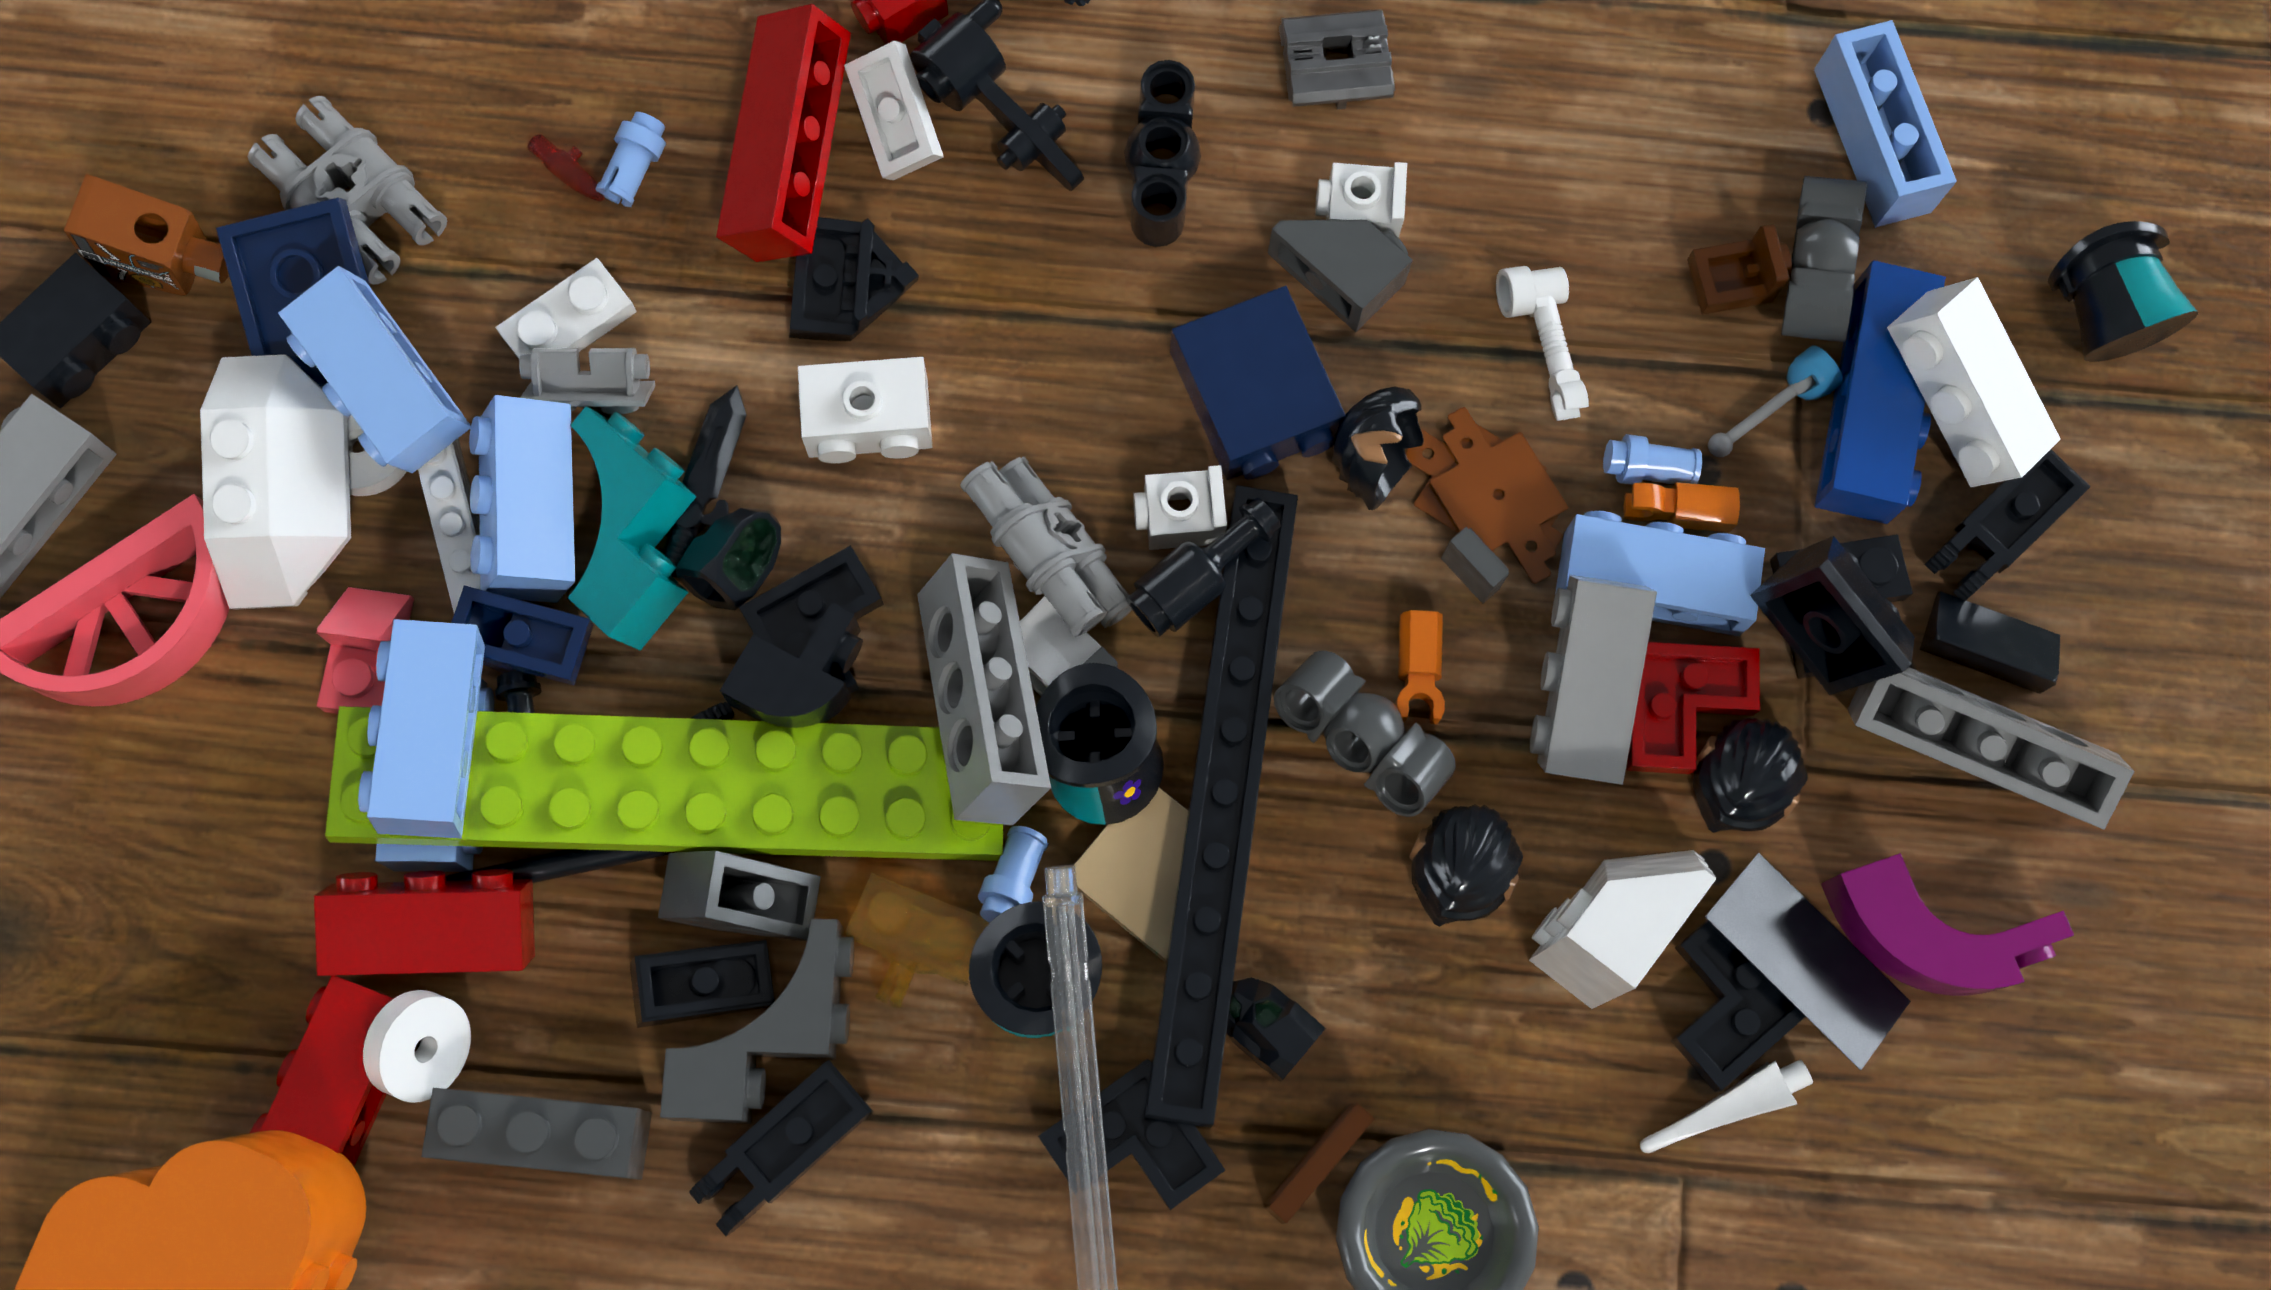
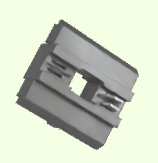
M1383 10L1281 18L1279 32L1281 46H1284L1283 55L1289 101H1292L1293 107L1336 103L1338 110L1346 109L1347 102L1393 98L1395 84L1391 69L1392 57L1388 49V30ZM1340 50L1341 54H1348L1349 58L1326 60L1324 56L1327 55V51Z

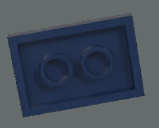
M337 197L217 227L218 238L251 355H287L320 387H323L328 382L317 366L312 368L305 364L288 344L286 338L292 332L278 312L338 265L365 280L369 285L346 200Z

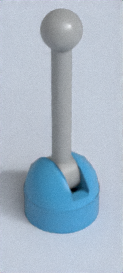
M1812 345L1807 348L1788 367L1786 378L1788 387L1726 434H1714L1708 442L1710 453L1716 457H1725L1730 454L1735 441L1795 396L1805 400H1818L1830 394L1843 383V376L1836 362L1826 351L1818 346Z

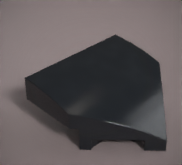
M818 217L812 254L796 256L789 338L852 341L918 281L919 275L907 261L902 263L874 232L875 226L868 218L861 223L858 221Z

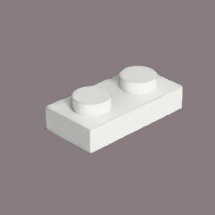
M894 40L844 65L882 178L889 180L898 179L944 157L906 44Z
M595 258L495 328L520 360L521 354H531L533 348H578L580 352L637 311L631 300L600 260Z

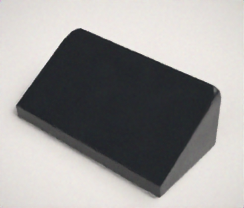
M1942 591L1937 593L1920 650L2039 694L2056 685L2060 660L2059 634L1972 602L1964 601Z

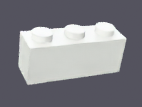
M1978 277L1927 291L1887 327L1970 487L2022 478L2060 440Z

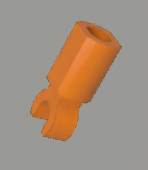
M1676 482L1671 488H1664L1653 483H1633L1632 493L1624 495V519L1633 521L1667 520V523L1679 525L1683 529L1728 533L1738 524L1740 494L1736 487Z
M1409 610L1400 614L1398 677L1405 681V687L1399 693L1394 705L1398 708L1403 723L1408 718L1409 701L1413 699L1424 700L1429 705L1430 724L1437 725L1445 711L1444 697L1442 692L1435 686V681L1442 679L1443 615L1436 611Z

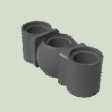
M1804 175L1792 253V270L1789 277L1781 335L1845 342L1852 306L1853 285L1860 242L1859 233L1862 225L1867 189L1866 181Z
M1325 650L1314 652L1276 690L1274 704L1279 716L1288 726L1296 731L1306 733L1308 739L1313 743L1324 733L1327 750L1338 765L1352 772L1372 773L1364 783V786L1375 791L1378 799L1387 809L1405 817L1416 816L1423 811L1453 776L1456 765L1451 750L1442 740L1434 735L1424 733L1421 726L1417 723L1406 733L1402 716L1398 708L1390 700L1376 694L1358 693L1366 681L1362 677L1355 676L1351 667L1343 658Z

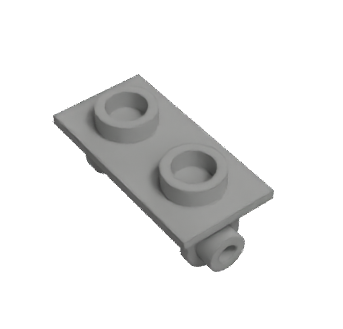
M533 348L531 354H521L519 360L521 378L532 380L520 398L571 404V412L577 407L585 406L601 407V411L607 414L634 412L639 407H645L655 388V381H640V379H649L650 360L648 354H637L636 348H591L589 351L590 371H580L578 348Z

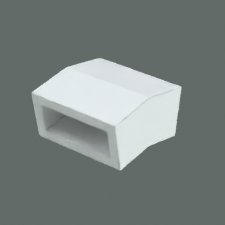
M1045 596L1020 620L1032 688L1040 696L1060 674L1070 668L1083 664L1102 647L1087 632L1074 637L1070 628Z

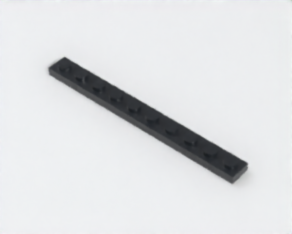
M1236 485L1233 495L1229 528L1243 517L1239 507L1244 503L1249 504L1256 497L1260 498L1271 508L1279 519L1281 527L1273 533L1274 537L1267 542L1258 537L1223 567L1222 575L1225 578L1226 587L1218 599L1144 1116L1145 1118L1208 1128L1214 1125L1298 501V495Z

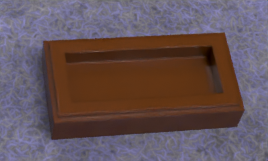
M1358 1103L1347 1105L1264 1202L1266 1205L1264 1209L1281 1224L1288 1223L1375 1118Z

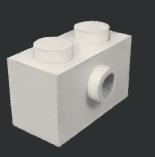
M924 357L798 366L801 436L809 458L818 457L820 461L826 463H845L854 460L856 454L881 452L884 457L899 459L912 457L918 454L919 449L932 448L928 378Z

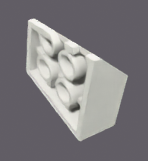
M1694 850L1604 860L1586 885L1571 900L1567 898L1558 909L1556 907L1553 908L1536 929L1531 938L1540 946L1529 961L1591 1009L1634 990L1709 890L1716 877L1712 870L1708 868L1705 859Z

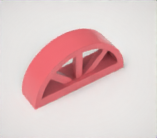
M192 494L1 618L0 673L45 697L72 705L91 707L123 704L144 698L160 691L187 673L211 647L220 633L229 612L228 603L204 540L203 500L197 495ZM196 555V569L193 582L161 578ZM137 595L184 602L185 604L171 627L156 642L128 598ZM109 611L138 656L113 669L89 674L104 616ZM74 634L63 676L37 672L27 666V664Z

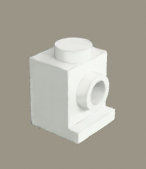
M1395 162L1394 167L1333 163L1329 180H1318L1315 216H1325L1326 220H1368L1380 231L1387 230L1399 238L1405 215L1407 163Z
M1221 465L1208 466V470L1145 475L1144 492L1133 493L1136 531L1148 530L1149 550L1176 548L1186 541H1191L1198 546L1210 545L1226 532L1227 519ZM1189 499L1191 505L1186 510L1177 511L1172 509L1167 501Z

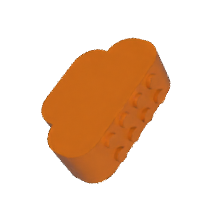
M268 1130L197 1143L179 1151L164 1165L90 1179L67 1191L48 1212L14 1290H346L357 1268V1259L352 1257L365 1223V1190L356 1169L343 1154L336 1153L322 1144L292 1132Z

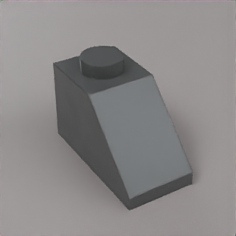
M1280 220L1272 228L1268 255L1355 332L1405 285L1413 261L1408 256L1405 245L1397 236L1387 230L1380 231L1368 220Z
M719 851L669 853L658 918L710 930L807 941L811 918L814 919L821 876Z

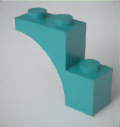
M585 406L570 426L580 435L595 462L601 486L602 513L599 535L593 555L586 571L568 599L608 637L641 651L688 594V591L671 576L672 572L676 569L675 564L655 547L697 496L678 480L685 471L675 461L655 447L648 453L639 444L645 435L634 424L617 412H614L607 419Z

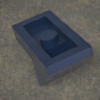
M465 585L463 586L451 622L478 626L485 644L483 665L502 673L517 670L570 685H575L594 626L589 618Z

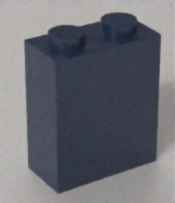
M1287 286L1172 329L1170 354L1216 458L1221 465L1226 480L1240 475H1244L1247 480L1259 478L1276 469L1281 459L1301 452L1302 457H1312L1328 450L1334 445L1339 423L1346 415Z

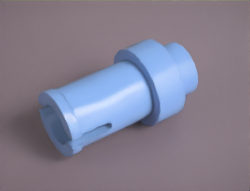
M639 111L634 113L631 122L622 121L614 137L618 146L601 181L598 182L595 188L600 195L616 204H619L622 199L621 204L625 207L633 205L636 192L651 161L657 162L665 148L666 142L661 138L665 125L661 121Z
M1626 434L1622 441L1609 440L1603 457L1604 473L1615 474L1619 483L1631 485L1633 483H1641L1642 480L1675 484L1676 482L1697 484L1702 469V452L1699 449L1649 444L1647 437Z
M1012 826L1009 829L1008 838L1003 848V855L999 858L994 874L984 878L978 894V899L983 904L980 915L987 922L990 923L998 915L1014 906L1032 902L1033 892L1030 886L1042 855L1048 847L1047 838L1038 831L1024 826Z

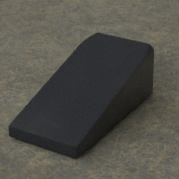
M767 940L634 956L630 962L637 1028L770 1007L775 1002Z

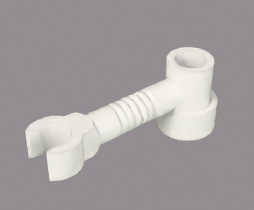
M1527 266L1499 270L1496 279V294L1499 308L1504 317L1511 318L1530 315V317L1535 319L1550 375V401L1555 419L1560 421L1580 417L1579 408L1589 407L1588 394L1578 371L1573 368L1556 305L1566 303L1569 297V282L1565 270L1562 267L1531 271Z

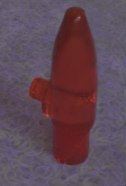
M541 134L534 136L529 141L527 149L539 158L545 167L557 178L581 195L598 202L603 201L605 196L595 189L597 182L577 162L583 155L578 148L573 146L567 153L565 150L557 148Z

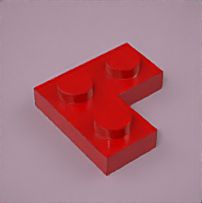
M1648 642L1626 771L1674 774L1693 773L1696 770V713L1754 716L1760 711V648Z

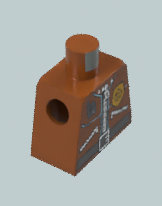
M89 174L85 175L63 231L81 257L100 275L180 296H185L190 292L196 276L219 283L226 281L229 273L221 245L207 241L192 212L183 207Z

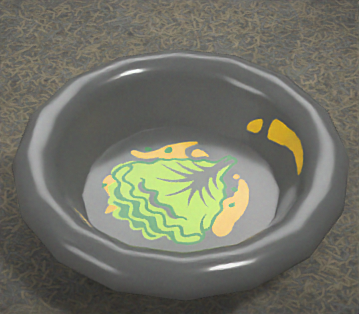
M1425 1129L1388 1140L1359 1163L1340 1198L1336 1242L1346 1279L1354 1290H1524L1535 1269L1539 1225L1528 1187L1502 1154L1468 1134Z

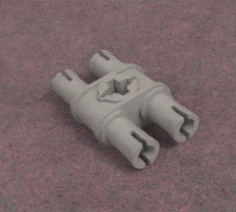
M324 96L313 97L309 99V102L319 111L318 116L321 120L304 104L298 110L295 120L300 128L306 130L326 150L322 156L309 166H306L285 145L281 137L277 134H269L261 139L272 150L271 154L274 159L255 143L249 151L248 160L280 190L282 206L286 210L337 197L345 199L368 282L372 285L380 284L387 279L377 269L379 266L373 259H376L393 275L399 267L400 257L393 250H390L368 227L384 213L388 212L412 236V239L418 245H426L434 240L424 230L426 226L422 221L439 237L446 228L447 217L440 211H437L414 188L415 181L412 172L404 165H397L377 145V138L373 133L363 128H354ZM350 187V191L346 192L344 190L345 188Z
M1024 456L1010 461L999 471L993 461L990 463L986 462L975 468L962 480L960 487L969 495L992 526L990 534L993 544L1005 550L1013 561L1014 566L1027 579L1026 587L1030 592H1035L1036 595L1044 594L1070 628L1074 637L1088 632L1100 621L1104 628L1110 627L1132 611L1126 600L1129 594L1104 563L1107 558L1104 546L1102 544H1095L1085 531L1084 525L1070 511L1072 505L1068 500H1064L1062 497L1054 498Z

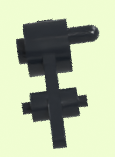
M982 0L966 15L956 12L942 25L936 18L930 21L918 32V42L920 45L910 53L912 64L917 72L916 77L923 92L934 102H943L956 111H962L976 98L1008 131L997 142V147L1001 153L997 158V162L1003 169L1007 170L1013 166L1018 171H1023L1034 160H1037L1069 191L1074 190L1084 180V176L1055 143L1066 132V127L1062 121L1066 117L1063 108L1058 104L1051 108L1045 103H1040L1033 111L1027 114L994 82L1005 72L1006 64L998 47L985 30L1001 16V2L999 0Z

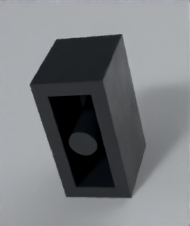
M75 252L0 322V357L32 387L61 409L70 399L86 392L92 385L95 376L112 359L130 350L138 341L141 332L151 321Z

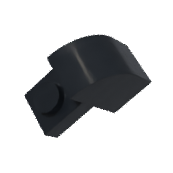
M831 603L799 658L753 634L720 689L721 694L731 707L758 721H765L776 726L799 728L826 723L841 712L851 699L845 682L834 676L837 671L846 673L855 662L861 650L863 639L858 637L861 630L855 614Z

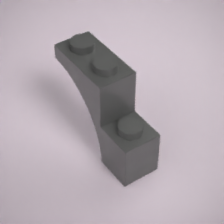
M811 918L806 947L795 974L779 998L757 1019L739 1031L717 1041L686 1048H666L661 1118L671 1121L752 1124L753 1109L763 1108L766 1090L765 1068H756V1057L836 1060L837 1044H847L850 1028V1005L839 1003L841 977H852L854 966V938L844 937V927L838 919Z

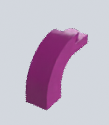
M1901 853L1841 873L1821 883L1830 908L1851 943L1873 965L1887 975L1911 987L1931 993L1968 996L1983 994L2023 983L2025 981L2020 968L2055 957L2056 954L2052 943L2074 936L2064 910L1996 934L1975 935L1956 930L1940 921L1925 906L1915 888Z

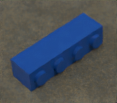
M1873 260L1854 283L1849 325L1845 342H1843L1839 364L1843 383L1835 389L1815 508L1888 524L1903 509L1911 507L1916 501L1922 479L1921 471L1914 469L1917 449L1920 450L1924 446L1928 437L1931 415L1924 412L1925 399L1887 327L1927 291L1944 287L1945 276Z

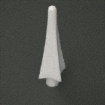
M1802 1060L1793 1062L1780 1069L1776 1061H1773L1771 1064L1766 1062L1699 1109L1642 1139L1640 1149L1644 1153H1652L1675 1142L1716 1127L1797 1105V1101L1792 1093L1813 1084L1812 1077Z

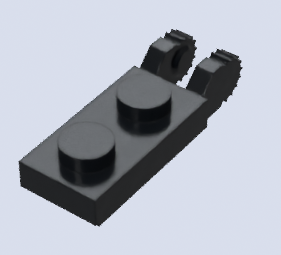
M2050 449L2022 478L2003 481L1954 529L1957 533L1924 565L1934 574L1939 570H1945L1958 558V553L1969 544L1986 561L1976 570H1971L1958 582V587L1953 593L1966 601L1996 572L2001 573L2008 568L2091 486Z
M828 1060L726 1149L725 1153L727 1156L691 1188L689 1193L698 1204L710 1200L724 1188L725 1184L739 1170L742 1171L755 1188L739 1202L737 1201L732 1204L716 1223L721 1232L727 1236L754 1215L766 1201L768 1203L774 1202L874 1111L833 1063Z

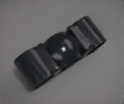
M1172 60L1158 61L1150 65L1143 73L1140 85L1138 125L1129 135L1124 149L1126 166L1133 177V191L1131 194L1132 231L1137 239L1153 247L1167 246L1175 242L1182 234L1185 223L1188 181L1196 173L1201 159L1199 141L1192 130L1195 94L1194 77L1186 66ZM1162 94H1170L1177 97L1179 101L1164 104L1154 98ZM1165 148L1171 150L1176 155L1170 159L1162 160L1153 157L1149 153L1155 149ZM1161 203L1167 205L1172 211L1166 215L1156 216L1150 214L1144 208L1150 204Z

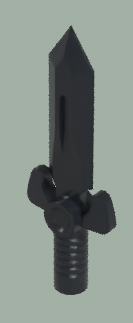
M738 385L710 404L682 483L697 497L675 522L665 548L664 555L675 566H677L693 539L696 538L697 534L704 527L710 528L716 519L729 514V505L725 500H718L711 513L705 515L703 513L706 505L711 500L718 498L747 416ZM675 569V570L672 572L671 576H672L676 581L680 582V581L677 579V577H676V569Z

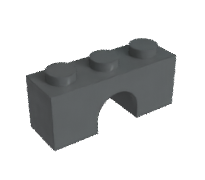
M433 1087L421 1157L642 1180L652 1112L632 1107Z

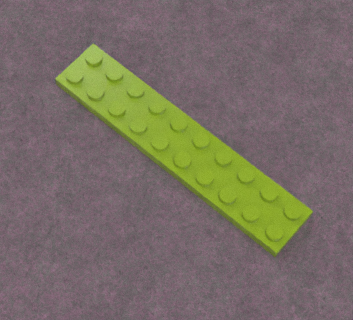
M339 706L325 831V837L330 843L654 852L719 851L728 854L999 861L1000 856L1003 855V824L954 819L939 727L818 723L807 727L788 728L769 724L765 721L477 711L462 839L378 834L367 818V812H360L358 803L363 771H373L376 746H369L367 736L371 707Z

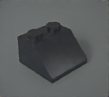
M1834 536L1799 550L1750 595L1829 695L1902 673L1912 664L1914 635L1902 622L1897 608L1888 599L1882 597L1862 572L1854 554L1845 547H1842Z

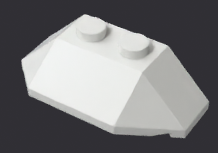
M287 355L222 357L200 409L204 540L229 609L295 607L301 603L308 594L307 590L327 570L351 539L347 417L332 405L324 394L322 387Z

